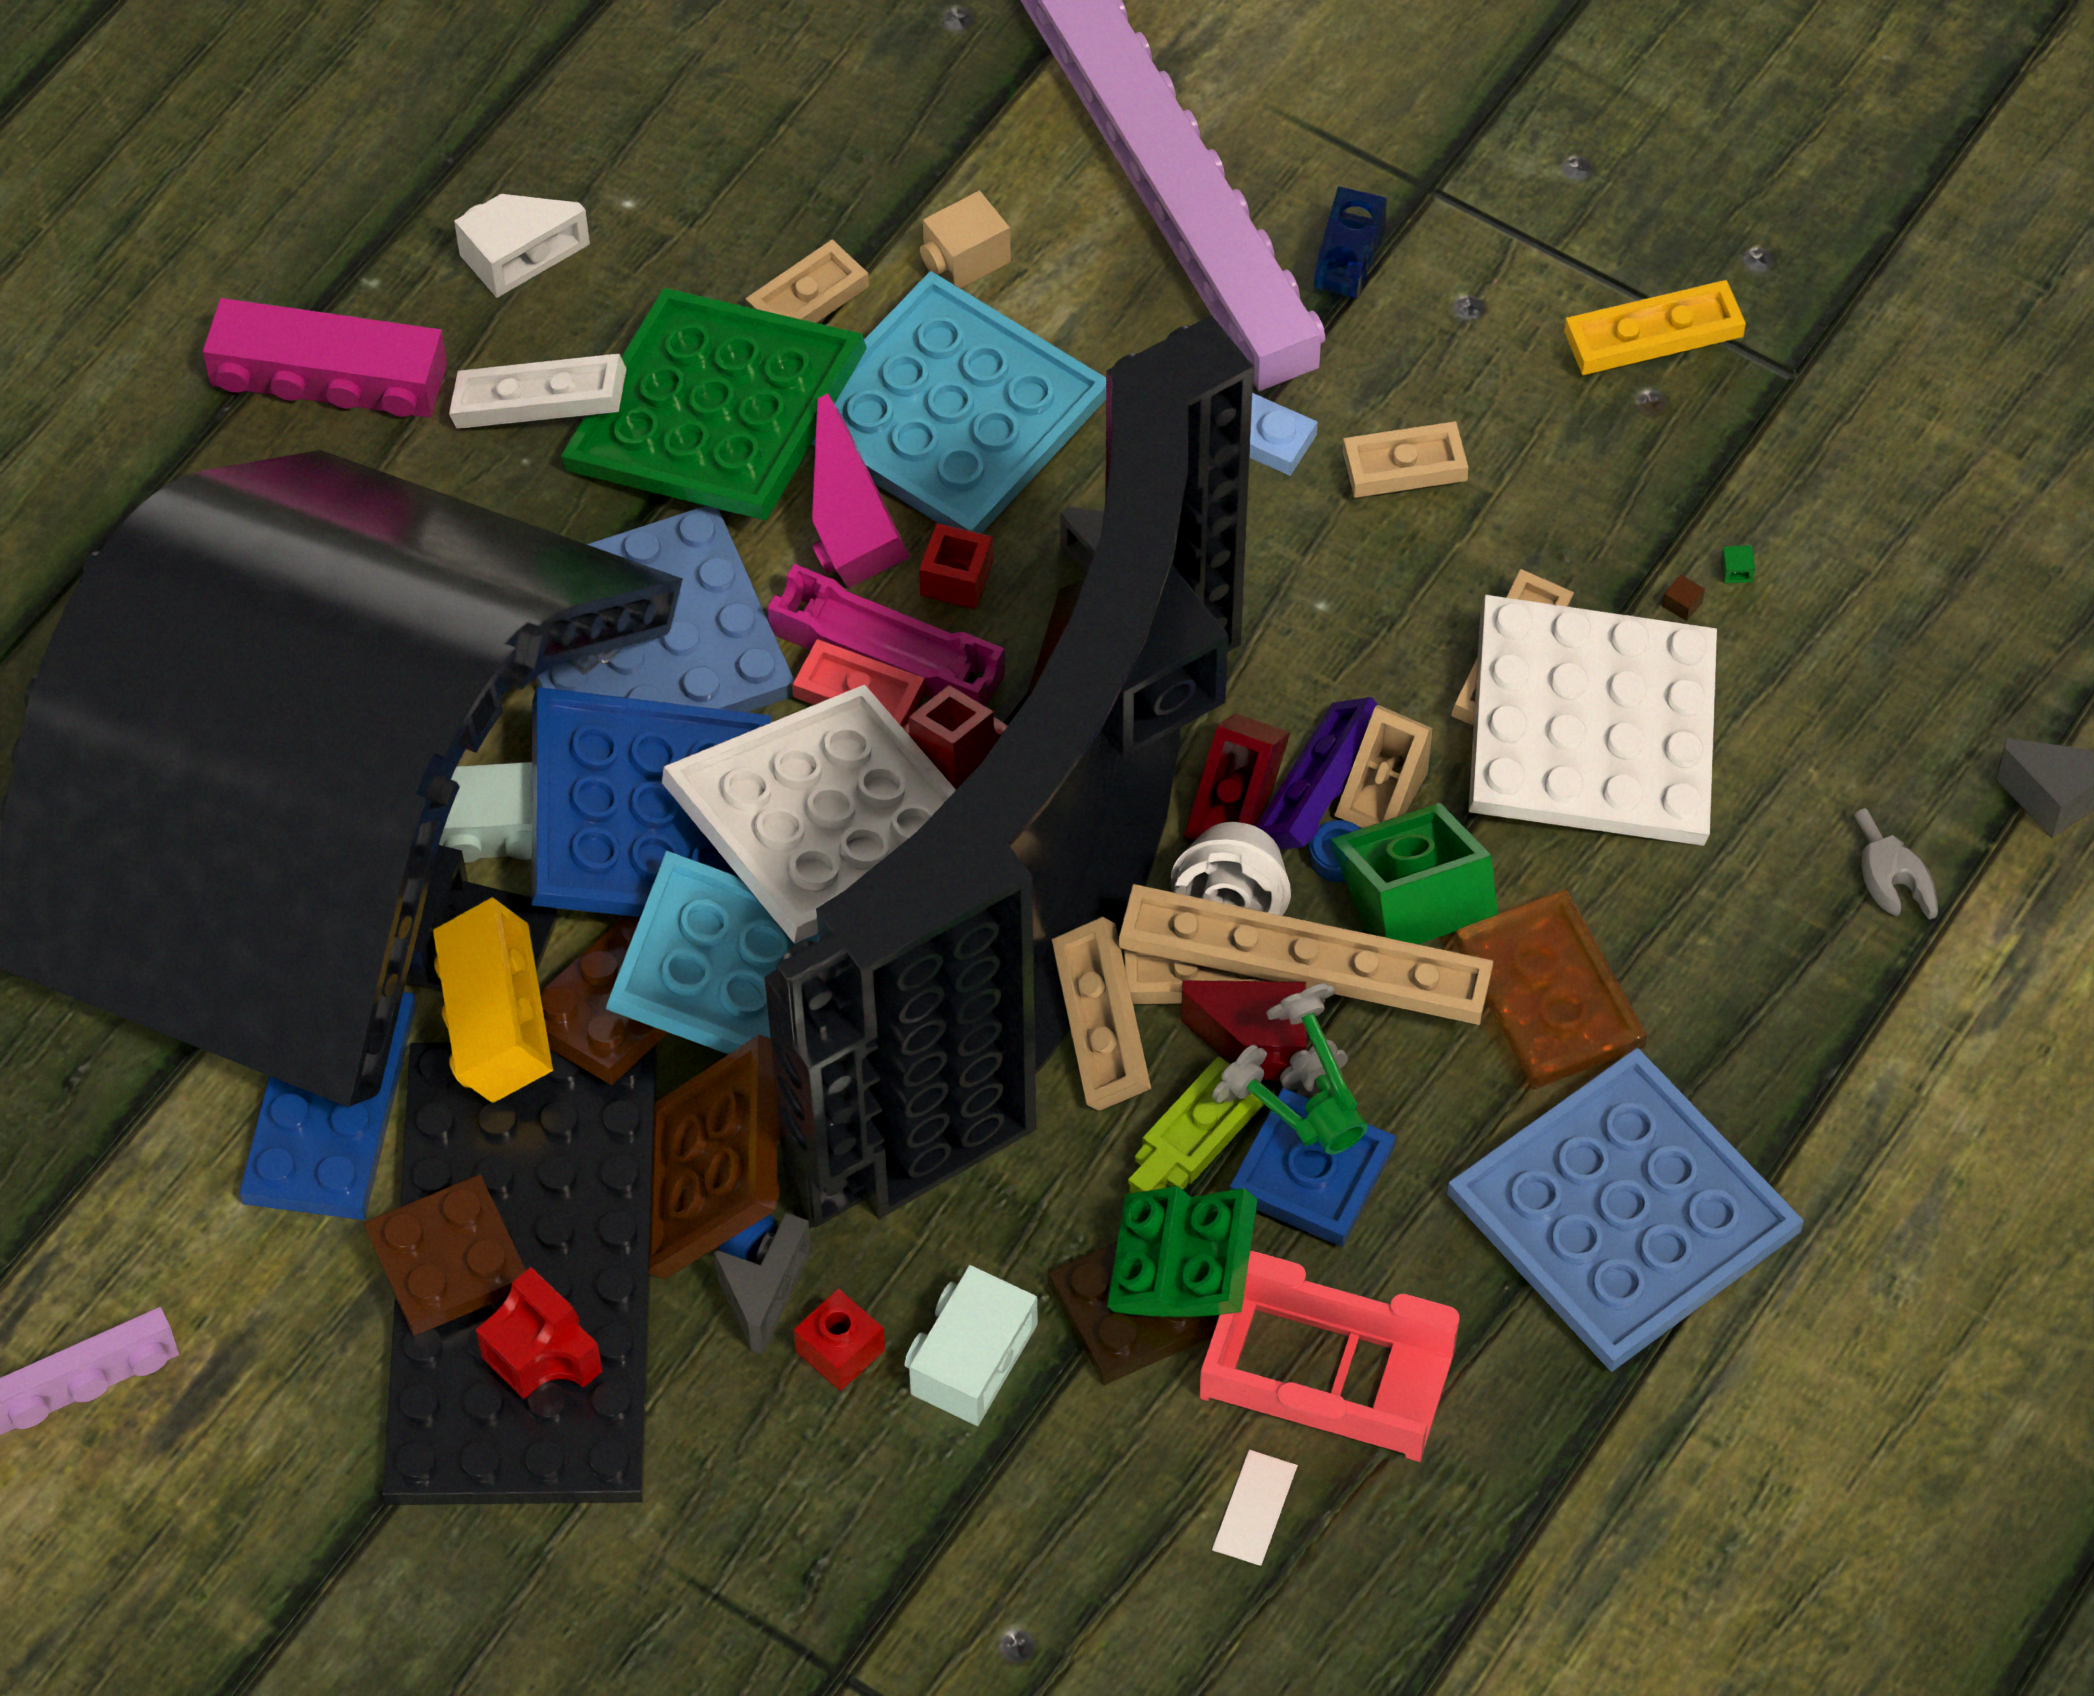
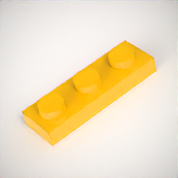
M1727 280L1567 317L1564 333L1583 376L1744 337L1746 322Z

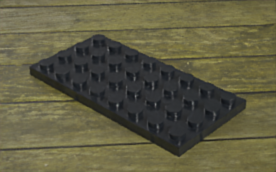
M410 1043L400 1207L481 1174L525 1269L528 1270L532 1267L574 1308L580 1319L578 1325L598 1343L603 1372L584 1388L571 1380L555 1379L540 1385L523 1399L482 1358L476 1329L497 1312L507 1297L416 1336L412 1335L395 1298L383 1497L386 1505L643 1502L651 1275L649 1274L654 1103H656L657 1044L612 1085L550 1049L553 1066L552 1072L492 1103L472 1088H466L457 1081L449 1063V1058L452 1055L451 1043Z

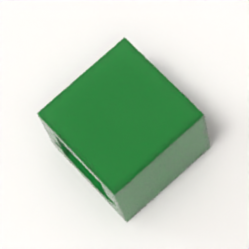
M1752 545L1723 546L1721 565L1724 584L1753 582L1755 562Z

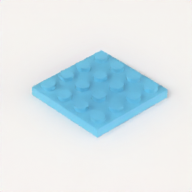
M930 271L864 339L867 349L835 405L840 411L876 485L939 524L982 534L1106 400V377ZM816 437L812 442L814 446H816Z

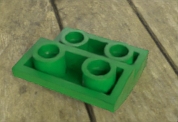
M1179 1186L1126 1194L1107 1307L1116 1313L1159 1317H1195L1242 1312L1257 1198L1245 1188L1190 1197Z

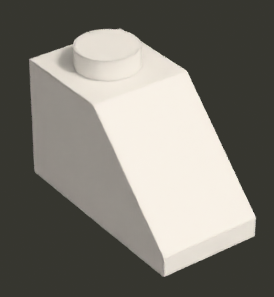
M500 194L484 204L473 206L463 216L454 220L460 256L496 298L590 245L586 210L578 202Z

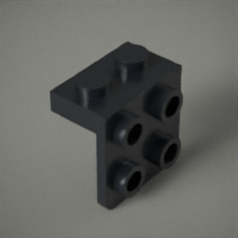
M439 845L406 983L443 992L441 980L434 966V959L437 953L433 930L492 897L528 923L537 972L558 919L557 910L552 907L531 905V897L468 882L462 850Z

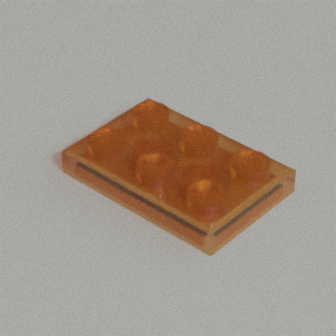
M1567 889L1456 930L1455 943L1461 954L1493 960L1486 1001L1533 1089L1629 1054L1637 1047L1639 1049L1645 1047L1647 1034Z

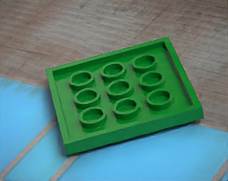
M663 288L621 357L626 367V374L619 412L586 415L561 455L566 471L767 521L816 437L818 398L828 393L834 403L837 401L867 349L863 335L858 332Z

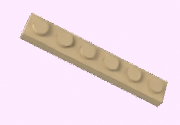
M1135 884L1132 887L1119 936V948L1271 981L1306 982V988L1325 983L1327 986H1333L1334 994L1477 1025H1480L1493 967V960Z

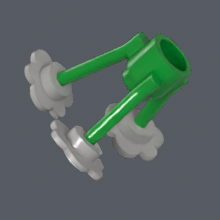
M1322 983L1312 986L1301 993L1286 997L1280 1004L1266 1012L1269 1020L1277 1018L1279 1020L1289 1019L1293 1025L1303 1022L1313 1044L1309 1051L1301 1050L1295 1053L1290 1059L1291 1066L1286 1068L1280 1076V1082L1287 1090L1295 1089L1301 1096L1318 1093L1305 1106L1304 1110L1308 1115L1307 1118L1303 1119L1260 1083L1264 1076V1070L1260 1065L1265 1060L1267 1052L1256 1045L1246 1048L1237 1061L1226 1068L1221 1077L1222 1081L1215 1088L1212 1097L1218 1103L1224 1100L1229 1103L1236 1097L1243 1099L1252 1093L1292 1127L1305 1146L1319 1142L1327 1154L1334 1155L1351 1148L1360 1141L1368 1130V1124L1357 1110L1358 1102L1342 1077L1340 1068L1347 1063L1348 1057L1345 1051L1337 1049L1333 1041L1325 1039L1316 1018L1325 1010L1323 1005L1325 999L1335 993L1333 986H1327V984Z

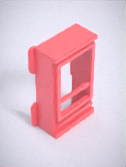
M1250 1251L1242 1312L1219 1316L1201 1369L1200 1399L1209 1401L1210 1398L1401 1452L1405 1454V1458L1421 1462L1455 1353L1459 1325V1313L1457 1310L1450 1306L1408 1294L1395 1296L1390 1305L1305 1281L1306 1272L1300 1264ZM1256 1310L1349 1337L1331 1393L1293 1382L1283 1383L1237 1369ZM1358 1340L1391 1348L1373 1408L1346 1401L1341 1397Z

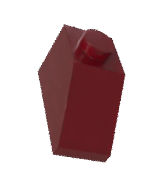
M1236 713L1217 725L1184 837L1195 841L1210 827L1225 822H1240L1256 827L1273 791L1291 732Z
M1182 980L1181 1021L1230 1064L1236 1062L1241 1053L1251 1045L1263 1048L1267 1052V1056L1260 1065L1264 1070L1262 1079L1279 1081L1282 1072L1291 1066V1057L1298 1051L1306 1050V1028L1303 1022L1293 1025L1289 1019L1279 1020L1277 1018L1269 1020L1266 1012L1280 1004L1286 997L1306 990V982Z

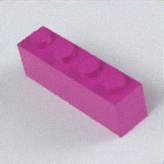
M220 298L203 349L210 386L221 387L236 393L249 391L276 395L291 401L304 399L332 403L337 407L346 409L360 407L387 411L401 417L410 415L432 417L447 366L442 329Z

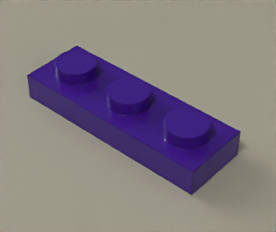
M1372 697L1333 702L1258 822L1256 827L1267 833L1275 841L1279 850L1300 848L1309 843L1317 834L1320 827L1319 821L1331 801L1344 790L1347 783L1346 777L1353 767L1374 708L1378 705Z

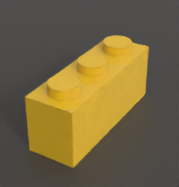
M492 897L435 928L433 933L437 956L434 959V966L441 980L445 1005L442 1007V1017L449 1029L452 1049L449 1063L457 1081L462 1086L472 1088L494 1103L552 1072L553 1066L528 923Z

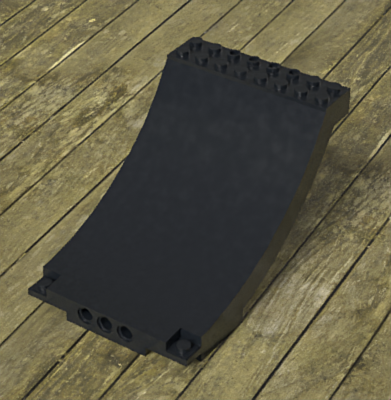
M1212 315L1192 326L1184 325L1175 329L1165 340L1140 353H1130L1122 357L1112 368L1106 370L1105 509L1101 537L1072 616L1028 699L977 769L916 833L845 891L816 908L819 941L816 943L804 941L795 945L783 956L781 962L777 965V969L764 977L783 1165L798 1185L801 1216L809 1221L810 1229L822 1225L864 1200L879 1220L1036 1130L1035 1075L1049 1061L1071 1029L1052 939L1101 917L1115 923L1119 938L1133 884L1145 887L1147 885L1167 823L1180 744V727L1226 703L1227 655L1229 651L1241 645L1254 366Z

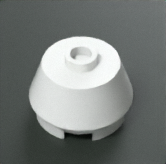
M1225 822L1210 827L1181 854L1171 872V889L1173 893L1281 916L1285 913L1290 903V883L1277 844L1263 830L1246 823Z

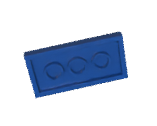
M403 992L384 1077L377 1096L347 1107L269 1076L240 1189V1196L244 1205L365 1220L417 1006L414 993Z

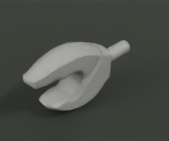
M1864 808L1857 811L1854 817L1869 843L1862 851L1861 869L1867 890L1874 901L1886 912L1899 916L1901 902L1893 885L1904 884L1910 888L1912 898L1919 903L1928 919L1936 918L1938 914L1936 890L1932 876L1924 862L1914 852L1905 847L1904 843L1897 837L1891 835L1883 838L1868 809Z

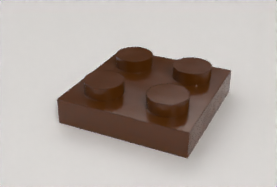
M481 1174L363 1222L366 1235L413 1336L508 1297L512 1282L526 1271Z

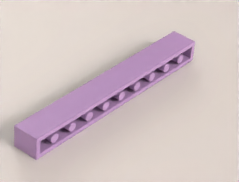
M1020 0L1209 312L1254 366L1253 384L1257 391H1262L1318 369L1321 343L1325 342V332L1320 318L1313 310L1307 312L1302 304L1294 276L1287 269L1282 271L1276 262L1274 249L1268 234L1263 229L1257 230L1249 218V209L1243 194L1239 189L1232 190L1227 183L1220 157L1214 149L1207 150L1201 141L1199 127L1194 115L1188 109L1183 111L1178 104L1171 78L1166 71L1159 72L1152 62L1149 44L1141 32L1135 33L1131 28L1123 1Z

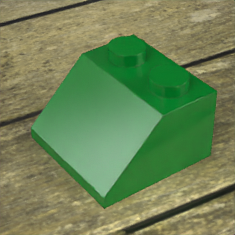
M1441 803L1331 839L1332 850L1363 927L1371 935L1421 945L1423 942L1453 932L1469 931L1479 923L1499 917L1491 854Z

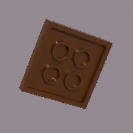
M758 1034L654 1103L649 1274L667 1279L776 1211V1203L780 1191L777 1181V1147L781 1134L778 1125V1107L770 1038Z

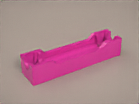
M793 564L786 576L787 583L782 597L774 595L767 607L768 622L775 636L809 650L812 649L818 639L925 678V692L923 696L932 699L950 685L986 707L1005 675L1004 648L965 632L952 634L847 592L836 580ZM802 600L808 602L804 611L798 610L795 613ZM971 672L976 674L977 672L983 673V677H978L972 684L965 682Z

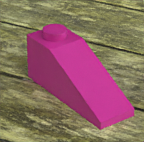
M827 393L818 398L812 522L821 540L812 544V547L826 574L830 575L837 571L849 589L910 558V555L840 411Z

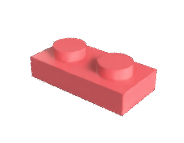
M817 639L792 684L793 697L816 705L865 684L899 725L903 727L909 722V716L914 713L925 692V678Z

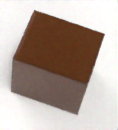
M1680 575L1665 592L1662 607L1687 621L1702 604L1705 589Z

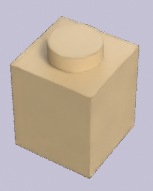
M980 190L923 219L924 244L920 246V253L929 271L937 275L940 274L945 280L958 288H962L1011 262L1010 227Z

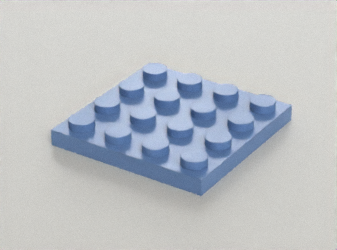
M709 506L697 508L587 544L683 578L671 629L667 635L565 662L551 667L536 677L539 687L739 712H749L793 697L792 684L794 682L791 671L720 511Z
M1638 1047L1448 1183L1447 1195L1611 1372L1798 1235L1802 1230L1804 1222Z

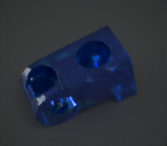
M1338 186L1317 259L1313 284L1315 289L1357 299L1360 297L1368 267L1372 265L1377 246L1380 245L1386 228L1387 197ZM1350 207L1364 208L1371 214L1372 218L1347 213L1346 209Z

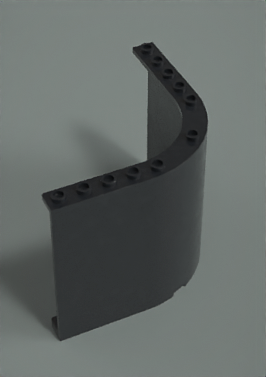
M322 450L203 470L170 482L136 508L111 535L102 549L93 552L88 557L83 568L82 578L53 632L38 674L30 680L26 688L24 703L27 711L21 735L17 739L12 751L14 769L9 792L5 796L0 808V820L2 822L0 829V969L344 1106L351 1107L377 1096L384 1077L437 850L448 815L460 788L458 783L451 780L463 753L465 750L477 753L489 731L503 713L502 704L499 702V699L511 686L523 690L532 680L551 667L667 635L671 629L683 578Z

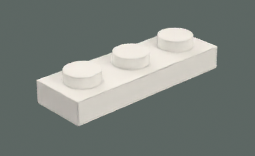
M620 354L461 370L457 372L449 415L456 429L619 412L626 367Z

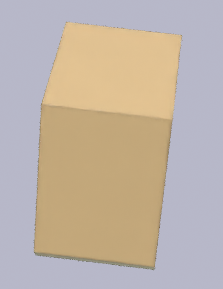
M1377 705L1372 713L1334 816L1365 828L1404 815L1428 774L1433 728Z

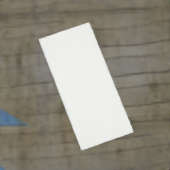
M1249 1450L1212 1550L1261 1566L1298 1465Z

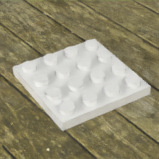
M1485 595L1480 611L1469 812L1704 846L1710 835L1717 628Z
M865 684L664 766L662 784L794 944L818 934L816 908L845 891L916 833L956 791Z

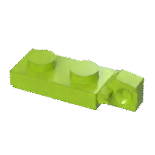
M1220 1056L1217 1057L1142 1138V1148L1135 1156V1162L1140 1167L1128 1179V1184L1130 1185L1128 1194L1169 1186H1179L1183 1190L1188 1183L1191 1185L1264 1105L1252 1093L1243 1099L1236 1097L1229 1103L1225 1100L1218 1103L1213 1099V1092L1222 1081V1074L1230 1063Z

